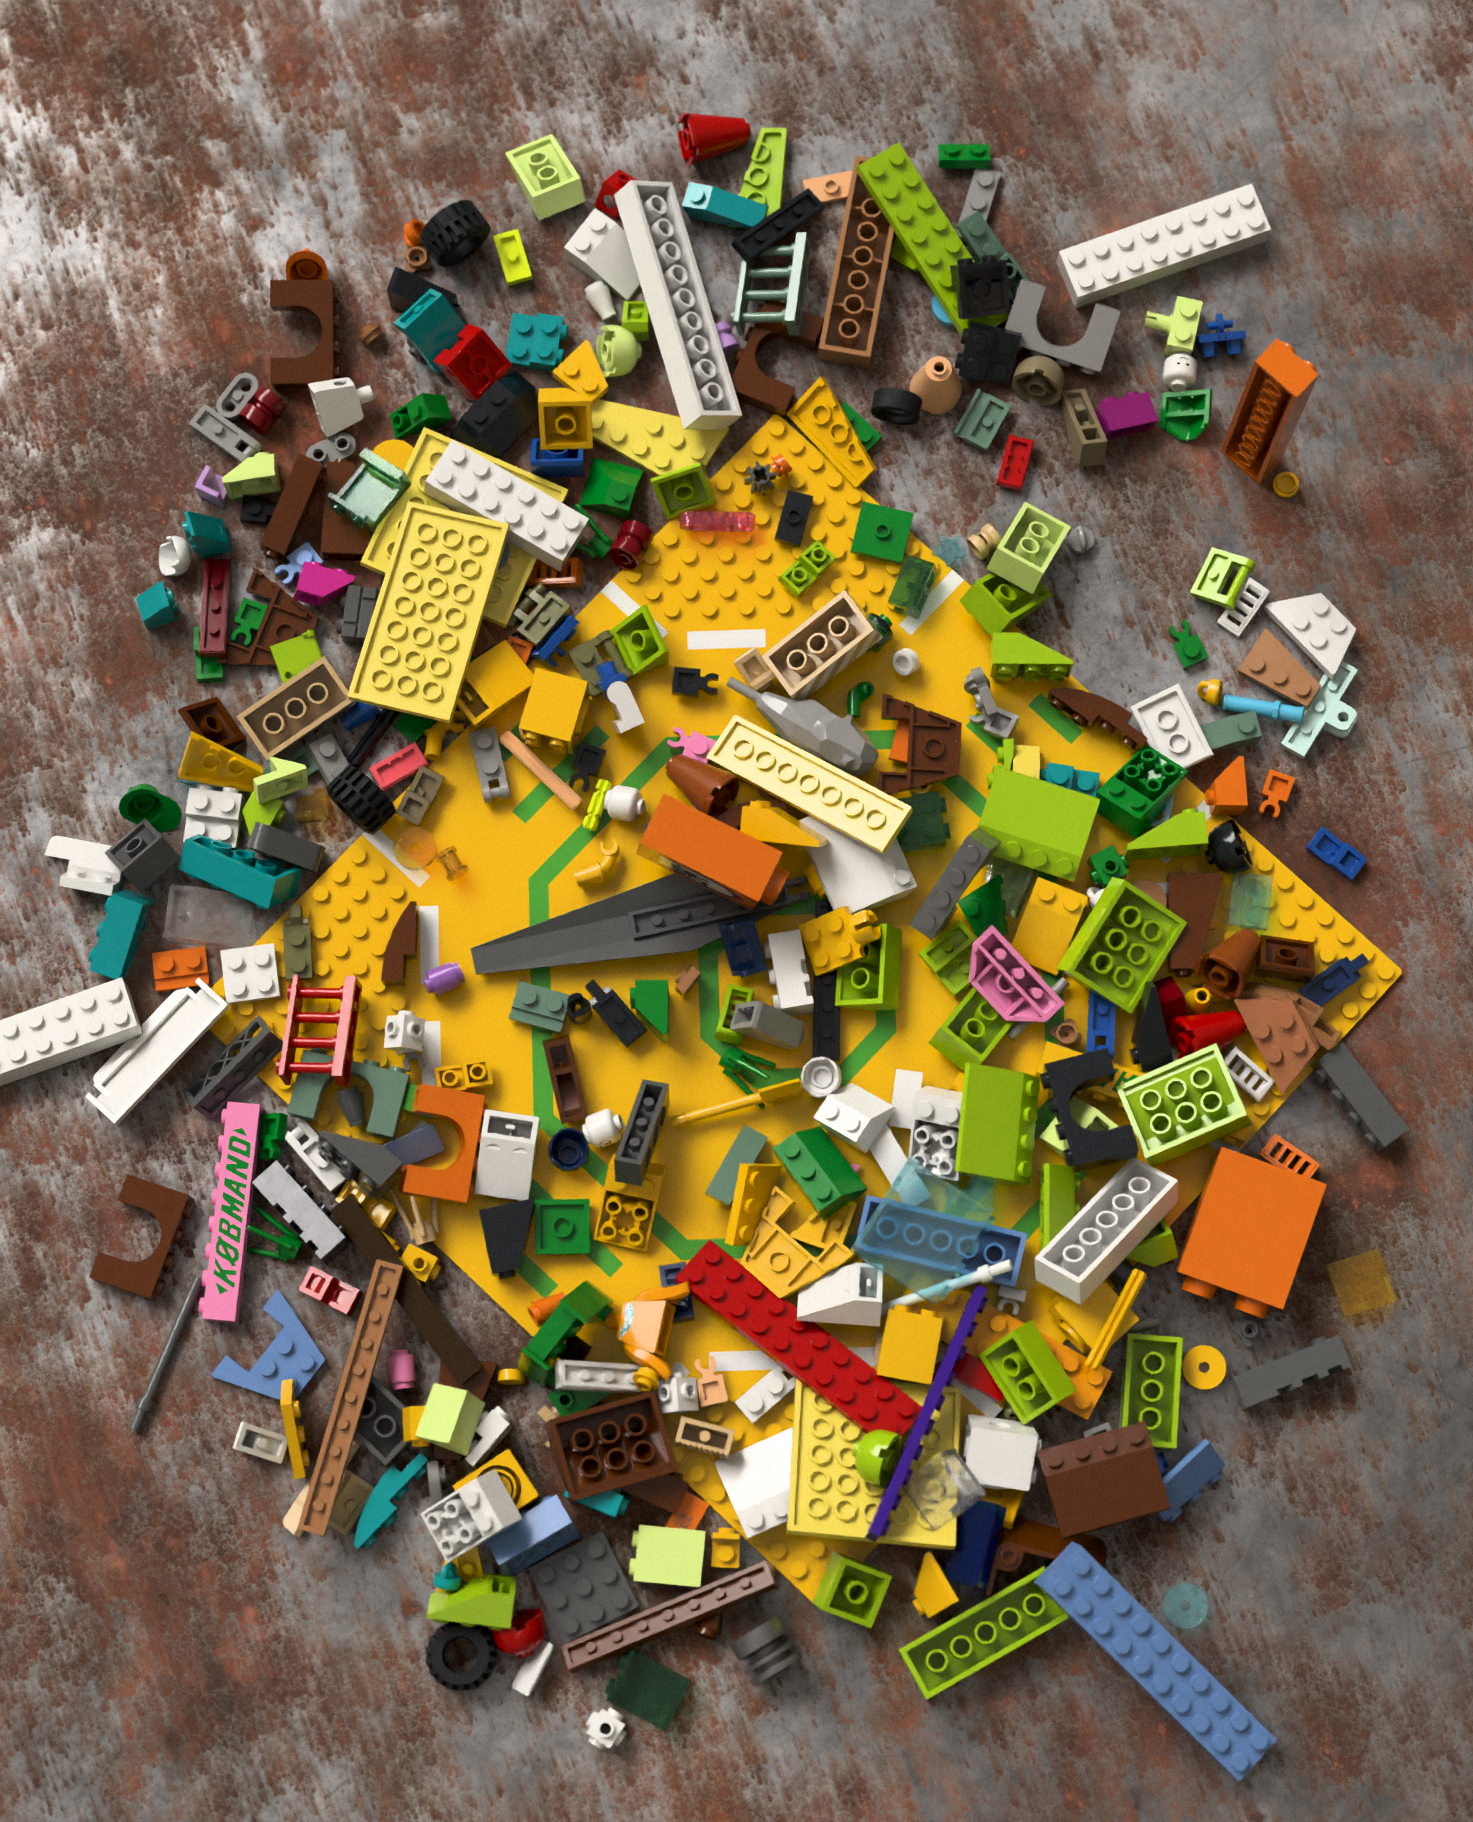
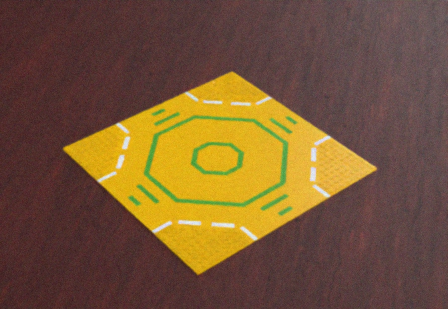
M773 415L710 479L717 504L672 518L654 536L638 569H622L575 617L579 622L574 628L576 630L575 634L568 641L560 642L557 646L566 652V656L561 657L556 652L552 655L553 661L557 663L556 667H550L545 661H536L535 659L527 666L533 675L536 668L581 679L568 655V651L595 638L606 630L613 629L643 605L648 606L668 649L669 662L634 676L631 680L625 682L631 690L645 721L644 723L625 732L618 733L611 722L618 719L611 702L607 701L603 694L594 699L590 696L591 707L583 734L578 735L573 755L568 753L565 756L556 755L550 752L551 749L542 746L540 749L528 747L569 787L570 777L578 772V770L572 768V763L580 743L584 742L606 750V756L598 776L589 775L590 787L586 793L582 791L584 785L582 780H577L573 788L570 787L581 797L582 803L575 810H571L500 743V737L506 731H511L525 745V742L521 740L519 725L529 695V688L476 729L481 730L495 726L511 798L503 799V797L492 799L493 802H484L469 732L476 730L470 724L441 753V759L433 761L428 767L445 776L446 779L421 824L418 826L394 814L374 835L364 832L293 904L302 907V918H308L309 925L311 926L314 978L302 980L305 988H340L344 985L345 976H356L362 985L353 1061L364 1063V1060H371L380 1063V1068L389 1070L390 1066L404 1068L403 1061L406 1055L398 1056L396 1051L384 1048L385 1025L387 1016L398 1015V1011L414 1012V1017L425 1019L424 1048L422 1051L417 1052L422 1056L425 1067L421 1068L418 1060H412L409 1063L411 1072L406 1071V1074H409L411 1077L410 1083L436 1086L435 1067L461 1064L462 1061L488 1057L493 1085L463 1092L484 1095V1103H487V1110L540 1117L541 1126L529 1199L533 1198L534 1203L535 1200L590 1199V1255H535L534 1211L521 1271L515 1272V1277L505 1280H499V1276L493 1277L479 1210L518 1202V1200L474 1194L476 1170L475 1173L472 1172L470 1182L474 1184L473 1195L471 1199H467V1203L460 1205L438 1201V1226L440 1232L435 1233L437 1240L432 1242L532 1337L543 1326L542 1324L537 1327L529 1315L527 1308L532 1305V1302L562 1291L565 1295H568L585 1280H589L614 1300L611 1304L613 1308L611 1313L622 1314L625 1302L633 1301L634 1297L642 1291L662 1287L659 1266L686 1262L687 1265L709 1239L740 1263L747 1246H732L725 1243L732 1205L729 1208L706 1196L705 1193L744 1125L769 1137L755 1163L782 1166L773 1148L796 1132L821 1126L813 1117L827 1097L816 1098L804 1090L797 1097L772 1104L763 1102L765 1104L764 1109H761L756 1104L720 1114L717 1117L713 1116L688 1123V1125L673 1127L671 1121L673 1116L747 1096L730 1077L722 1073L724 1068L719 1065L722 1055L729 1046L735 1050L740 1048L746 1053L776 1064L775 1068H771L747 1059L746 1063L769 1075V1080H765L745 1068L739 1074L734 1072L753 1093H757L760 1088L799 1078L801 1080L804 1065L812 1059L813 1013L793 1016L805 1022L803 1026L804 1037L798 1048L784 1049L744 1035L741 1045L715 1039L728 984L754 989L752 1002L761 1001L774 1007L772 995H777L776 985H770L768 970L745 977L740 975L734 977L731 975L722 938L691 952L476 975L470 949L673 874V872L637 855L636 852L645 832V827L650 822L663 794L695 808L666 775L668 760L672 756L682 754L684 751L682 748L675 750L667 745L668 740L678 742L681 739L679 735L673 733L674 727L681 728L688 737L695 731L717 741L734 715H737L781 738L776 729L756 709L755 702L726 686L731 677L747 685L733 664L734 660L753 647L757 648L762 656L842 591L846 590L855 598L867 615L869 613H875L879 616L884 614L893 624L890 627L893 637L878 652H864L807 698L814 699L835 715L845 718L847 716L848 692L861 682H871L873 684L874 693L860 704V717L854 718V723L868 735L877 749L879 757L869 773L853 776L878 789L879 771L907 773V764L889 760L898 720H881L883 694H889L900 701H907L915 704L914 706L926 711H933L962 723L959 777L932 784L931 791L924 797H916L909 790L890 795L911 806L913 809L912 814L896 838L917 884V888L906 898L869 910H872L879 920L873 924H889L902 930L898 1010L872 1011L841 1007L840 1061L835 1062L842 1073V1082L839 1089L854 1083L889 1104H892L896 1069L923 1072L921 1088L931 1086L950 1090L959 1072L965 1073L928 1042L973 986L970 985L954 998L919 956V953L959 919L976 938L977 936L958 903L956 904L958 909L945 929L932 940L909 924L967 835L978 828L990 792L987 785V774L992 773L993 765H1002V763H997V747H1001L1003 740L985 733L983 729L984 724L976 726L969 720L970 715L974 717L982 715V712L975 709L977 702L974 695L964 690V682L967 675L971 673V669L981 666L984 674L990 680V692L995 705L1019 716L1020 720L1011 738H1014V745L1039 746L1040 772L1041 768L1046 769L1048 763L1074 766V769L1100 773L1099 790L1137 753L1136 750L1130 751L1120 743L1121 739L1113 733L1108 735L1099 728L1098 722H1095L1091 729H1088L1086 726L1082 728L1071 720L1072 716L1064 710L1060 712L1051 706L1050 700L1047 697L1052 687L1089 692L1072 675L1060 682L1049 681V678H1038L1037 681L1031 682L1023 681L1022 678H1012L1010 681H997L996 678H990L989 646L992 636L984 630L983 626L959 602L971 586L911 532H909L902 565L850 553L862 502L880 504L862 488H855L825 455L779 415ZM781 453L793 469L787 474L788 477L786 478L784 474L778 477L776 474V479L771 480L774 483V490L768 488L765 491V496H762L761 492L756 491L751 494V485H744V479L750 477L746 474V468L753 469L757 461L762 466H766L768 463L771 464L774 462L771 457L775 458ZM770 466V470H769L770 473H772V472L775 473V471H774V470L772 469V467ZM761 476V478H756V481L759 482V480L761 479L765 480V477ZM788 490L813 496L812 506L800 547L774 541ZM818 540L836 557V560L807 590L796 598L778 581L779 577L799 559V556ZM1017 626L1006 632L1025 635ZM613 637L612 641L615 644L619 654L621 655L620 650ZM603 645L596 648L603 662L611 661ZM904 648L912 649L920 661V668L908 676L900 675L894 669L892 662L894 654ZM674 667L701 669V677H705L710 673L719 675V681H710L708 683L710 688H717V695H708L704 690H699L698 697L672 695ZM777 677L772 679L773 683L762 691L756 690L759 693L766 691L793 699ZM710 762L708 763L709 765H712V766H715V767H717V768H720V767H718V766H716V765H714V764H712V763H710ZM1186 777L1175 791L1172 817L1182 813V810L1191 808L1198 809V812H1205L1208 836L1215 827L1232 819L1229 815H1210L1209 805L1205 803V794ZM599 779L611 782V790L616 785L640 790L642 799L645 800V809L643 814L638 815L633 822L613 819L608 815L607 810L604 809L601 818H598L599 824L596 831L583 827L585 816H588L587 810L593 793L596 792L595 788ZM740 779L741 785L734 802L729 799L725 807L729 810L753 799L771 801V805L783 801ZM499 781L489 783L490 789L500 787ZM406 790L393 802L396 811ZM785 803L788 814L797 820L810 816ZM1096 813L1074 882L992 856L987 865L976 874L959 900L994 877L1001 875L1003 877L1001 893L1002 900H1005L1006 903L1005 918L1008 924V934L1004 938L1012 944L1038 877L1087 896L1088 888L1097 887L1101 889L1100 885H1094L1089 876L1090 868L1087 864L1089 857L1111 845L1114 846L1118 855H1123L1127 844L1136 838ZM1160 813L1156 820H1160L1163 813ZM1237 822L1236 824L1241 831L1239 835L1242 841L1246 842L1252 858L1253 865L1251 869L1238 874H1225L1215 864L1210 865L1203 852L1202 855L1127 861L1129 869H1127L1128 875L1124 880L1130 884L1141 880L1155 882L1163 889L1166 895V878L1169 873H1223V880L1202 956L1240 929H1249L1256 932L1259 938L1260 935L1314 942L1315 974L1313 978L1341 958L1348 957L1352 961L1363 953L1369 962L1359 970L1362 976L1358 978L1357 982L1322 1006L1325 1010L1319 1018L1341 1032L1340 1036L1330 1050L1320 1047L1285 1092L1280 1093L1274 1082L1260 1102H1256L1236 1086L1244 1106L1255 1110L1251 1121L1252 1125H1250L1246 1140L1242 1145L1230 1146L1222 1143V1138L1154 1167L1178 1180V1203L1164 1217L1169 1227L1202 1192L1217 1148L1224 1147L1239 1152L1313 1071L1311 1065L1331 1051L1402 973L1401 969ZM1149 827V828H1148L1143 834H1141L1140 836L1144 835L1145 833L1149 832L1150 830H1152V829H1154V828ZM612 838L616 840L620 848V854L616 858L613 869L604 879L605 882L599 880L578 887L574 870L596 865L597 861L601 863L603 860V854L600 850L601 842L603 841L605 849L610 851L614 847ZM761 841L783 852L777 866L789 871L787 879L805 876L803 870L807 867L806 863L811 860L806 846ZM809 882L800 887L788 888L789 896L809 892L812 899L791 904V906L755 922L767 969H772L771 958L766 959L763 943L768 942V934L798 930L799 925L815 919L816 901H829L827 897L820 899L819 895L814 893ZM1089 897L1069 947L1092 911L1088 905ZM411 901H416L418 904L417 959H406L405 986L383 985L381 981L383 960L392 931ZM290 909L253 945L274 943L281 998L229 1005L228 1010L209 1028L226 1046L258 1015L265 1020L272 1031L284 1039L289 1006L287 989L289 985H292V981H286L283 926L284 920H290ZM802 938L805 963L810 980L809 986L814 1001V969ZM1168 955L1152 979V982L1172 976L1184 997L1194 988H1203L1202 985L1204 983L1200 976L1196 977L1195 973H1191V977L1186 978L1175 977V973H1168ZM1257 958L1247 981L1277 986L1299 994L1298 989L1307 984L1255 976ZM447 962L451 964L457 962L465 978V981L460 983V987L437 997L434 992L429 994L423 982V979L427 978L426 972ZM693 966L701 972V978L686 997L683 998L676 992L675 987L677 983L675 980L684 969L688 971ZM1032 967L1050 988L1062 977L1069 982L1070 985L1059 995L1065 1004L1047 1022H1032L1014 1041L1004 1034L980 1065L1023 1072L1035 1076L1046 1042L1058 1045L1056 1038L1050 1034L1051 1028L1059 1026L1066 1019H1072L1075 1022L1078 1033L1082 1035L1080 1043H1073L1068 1048L1085 1054L1087 1048L1089 989L1061 971L1058 972L1057 976ZM222 976L211 989L226 1002ZM594 979L602 990L606 986L611 990L613 989L636 1017V1009H631L630 988H635V980H668L669 1043H663L639 1019L647 1029V1032L626 1048L593 1010L592 1005V1017L587 1023L582 1025L573 1023L569 1019L567 1012L561 1034L511 1021L508 1017L519 981L568 995L581 993L589 1001L593 997L586 990L585 985ZM1210 994L1212 1004L1206 1013L1236 1010L1240 1014L1234 1002L1236 996L1230 997L1229 1000H1223ZM1197 995L1198 1000L1205 1001L1201 995ZM731 996L733 1000L746 1002L745 998ZM303 998L302 1012L337 1013L338 1010H341L342 1002L340 999ZM1140 999L1132 1014L1116 1006L1114 1053L1111 1061L1114 1064L1146 1074L1155 1069L1142 1072L1137 1064L1133 1065L1129 1052L1130 1049H1133L1131 1039L1140 1007ZM579 1005L575 1006V1012L581 1008ZM729 1006L728 1009L735 1010V1007ZM1188 1010V1015H1194ZM726 1017V1020L732 1021V1018ZM300 1023L298 1037L333 1038L334 1035H337L338 1026L337 1024ZM261 1027L253 1034L252 1038L262 1030ZM1248 1028L1245 1029V1034L1220 1051L1223 1055L1227 1048L1236 1046L1273 1079ZM1065 1032V1033H1064V1036H1065V1037H1068L1069 1034H1068L1067 1032ZM569 1034L587 1116L604 1109H611L615 1115H621L626 1128L642 1080L669 1084L670 1106L650 1161L665 1165L666 1170L646 1252L593 1240L608 1166L613 1153H617L625 1129L621 1130L620 1141L597 1148L593 1144L590 1145L588 1143L590 1149L587 1161L576 1171H561L553 1165L549 1158L548 1147L552 1136L560 1129L574 1128L583 1133L582 1125L585 1124L586 1118L561 1124L542 1040ZM1168 1034L1173 1061L1178 1060L1177 1055H1180L1178 1047L1172 1048ZM1095 1037V1045H1106V1038ZM239 1048L234 1054L237 1055L240 1052L241 1048ZM296 1048L294 1062H301L303 1050L311 1051L312 1048ZM324 1049L328 1051L327 1055L334 1056L335 1051L333 1049ZM281 1050L257 1075L289 1105L297 1073H292L291 1085H285L277 1075L276 1063L278 1059H281ZM1233 1058L1227 1067L1230 1069L1236 1060ZM1241 1065L1235 1074L1238 1076L1245 1066ZM1250 1072L1245 1078L1244 1082L1246 1084L1254 1073ZM350 1076L349 1087L337 1086L335 1081H333L324 1093L317 1122L305 1120L318 1133L322 1130L380 1145L393 1141L367 1133L366 1130L374 1103V1093L367 1081L356 1076ZM1259 1078L1252 1089L1255 1091L1263 1080ZM1040 1082L1030 1185H1000L962 1173L959 1181L918 1173L932 1197L916 1207L1028 1233L1015 1289L1027 1291L1023 1304H1018L1019 1311L1015 1316L1012 1315L1013 1306L1010 1303L1004 1304L1002 1311L1023 1323L1032 1320L1038 1331L1063 1343L1067 1337L1059 1328L1060 1323L1049 1312L1054 1307L1050 1302L1060 1293L1035 1279V1257L1039 1254L1040 1169L1044 1163L1066 1166L1064 1158L1039 1139L1056 1117V1114L1051 1115L1047 1102L1048 1099H1051L1048 1089L1044 1090ZM358 1086L359 1091H363L366 1123L350 1127L337 1101L339 1098L337 1092ZM1081 1092V1095H1074V1097L1098 1109L1118 1127L1131 1124L1126 1111L1119 1109L1117 1103L1111 1101L1100 1103L1091 1099L1092 1095ZM403 1110L396 1139L434 1124L445 1148L444 1152L413 1165L437 1170L446 1169L452 1165L460 1150V1139L456 1129L444 1119L420 1117ZM481 1119L480 1130H482L484 1119ZM890 1126L889 1128L908 1158L911 1129ZM824 1130L849 1165H859L856 1174L867 1187V1191L853 1200L859 1204L845 1246L849 1250H854L867 1195L899 1203L903 1202L870 1149L864 1153ZM1135 1135L1139 1148L1136 1158L1149 1165ZM476 1146L475 1156L478 1158L480 1146ZM1130 1159L1075 1173V1175L1080 1177L1079 1191H1075V1202H1079L1080 1211ZM782 1166L775 1185L790 1197L795 1204L777 1225L791 1236V1233L794 1230H798L815 1210ZM399 1179L391 1189L395 1190L410 1221L416 1223L410 1201L411 1195L398 1193ZM388 1191L384 1196L392 1204L395 1205L393 1198ZM415 1196L422 1221L429 1219L430 1224H432L431 1199ZM796 1241L814 1258H818L824 1251ZM862 1254L865 1258V1263L883 1265L882 1304L902 1297L918 1267ZM1127 1259L1133 1266L1137 1263V1261ZM928 1270L946 1281L957 1278L956 1276ZM1107 1278L1104 1280L1112 1289L1115 1287ZM977 1282L961 1288L971 1294L975 1286L979 1284L987 1288L984 1297L988 1299V1304L997 1308L998 1303L1001 1301V1299L996 1298L997 1286ZM798 1291L785 1298L796 1308L798 1305ZM691 1295L695 1320L672 1324L665 1358H660L668 1364L672 1373L683 1372L684 1377H696L697 1380L703 1377L696 1370L695 1360L699 1359L700 1366L707 1369L711 1365L710 1356H713L716 1361V1368L713 1372L714 1375L722 1374L728 1402L701 1408L697 1390L699 1411L661 1414L677 1465V1472L684 1475L683 1480L689 1483V1486L710 1504L718 1514L813 1603L833 1550L863 1561L879 1543L787 1534V1522L747 1539L714 1464L720 1458L718 1456L714 1457L713 1454L709 1456L708 1453L704 1455L703 1452L698 1453L697 1450L693 1452L692 1449L687 1450V1448L682 1449L681 1446L676 1447L675 1439L681 1416L735 1430L730 1455L793 1427L795 1388L753 1424L735 1404L742 1395L778 1364ZM886 1314L880 1318V1327L815 1322L876 1370V1333L883 1332ZM607 1319L604 1322L599 1320L597 1323L584 1324L576 1335L592 1347L584 1361L638 1365L628 1358L623 1350V1343L617 1340L618 1330L607 1327ZM940 1340L935 1363L942 1362L949 1346ZM786 1370L782 1372L788 1380L794 1377ZM953 1379L950 1387L961 1388L960 1456L967 1414L994 1418L1008 1401L1004 1396L1002 1402H995L978 1390L970 1389ZM612 1393L602 1399L601 1402L608 1404L639 1394Z

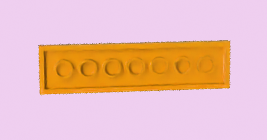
M918 1267L903 1296L946 1282V1280L924 1268ZM960 1288L909 1306L911 1307L910 1312L921 1314V1309L938 1312L937 1317L943 1319L939 1340L949 1345L971 1294ZM986 1303L982 1314L976 1313L973 1321L978 1324L972 1337L966 1336L963 1346L967 1347L966 1353L980 1359L978 1354L1025 1323L1003 1311L998 1312L996 1307ZM1039 1331L1077 1390L1056 1405L1087 1421L1113 1371L1102 1365L1097 1371L1090 1369L1085 1365L1087 1357Z

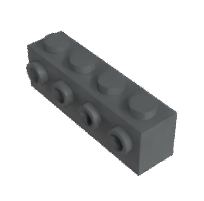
M1343 1042L1311 1065L1315 1078L1321 1084H1325L1330 1091L1331 1099L1345 1110L1348 1121L1352 1126L1358 1127L1364 1135V1142L1369 1148L1374 1149L1378 1153L1409 1130Z

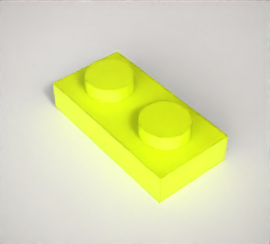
M518 229L494 235V242L507 286L532 280V274Z

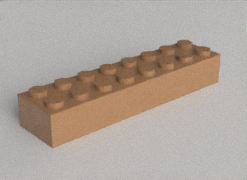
M855 155L819 344L818 359L869 368L895 232L855 170L858 165L870 158Z

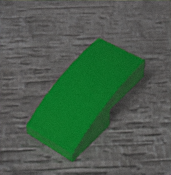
M200 626L194 627L197 682H224V666L216 662L218 657L199 656Z

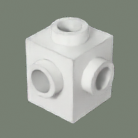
M398 1011V1015L387 1016L384 1048L402 1053L422 1051L425 1019L414 1017L415 1013L411 1011Z
M680 1372L672 1373L668 1382L658 1380V1401L661 1414L699 1411L696 1377H684V1373Z
M611 1707L608 1711L601 1709L599 1713L594 1710L585 1724L589 1727L586 1733L591 1736L588 1741L601 1750L605 1746L610 1749L613 1744L618 1747L627 1734L623 1730L626 1724L621 1721L624 1716ZM603 1723H608L611 1726L609 1734H603L600 1731Z

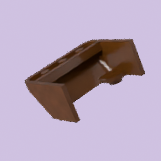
M1016 1517L1012 1529L998 1526L982 1596H991L997 1569L1004 1571L1015 1570L1020 1566L1024 1552L1055 1560L1073 1541L1081 1545L1105 1569L1107 1559L1106 1544L1100 1538L1085 1534L1062 1540L1058 1527Z

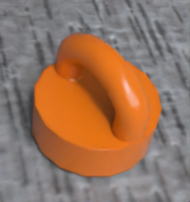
M412 219L404 225V241L409 248L422 245L420 234L425 224L418 219Z

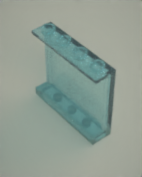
M910 1156L851 1247L850 1252L935 1305L938 1299L942 1302L945 1300L952 1289L948 1286V1283L953 1276L958 1279L966 1267V1264L962 1261L967 1253L973 1256L981 1241L977 1238L981 1231L988 1232L996 1218L992 1214L995 1209L993 1207L987 1208L921 1166L919 1160Z

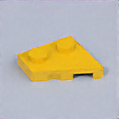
M585 340L552 371V377L564 387L591 398V407L608 392L607 382L588 340Z

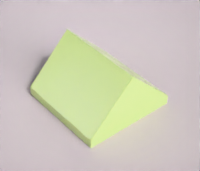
M434 1383L415 1437L467 1456L485 1403L466 1390Z

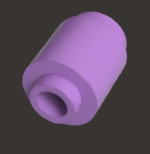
M447 962L427 971V978L423 979L428 993L434 992L436 997L460 987V983L465 981L457 962L452 964Z

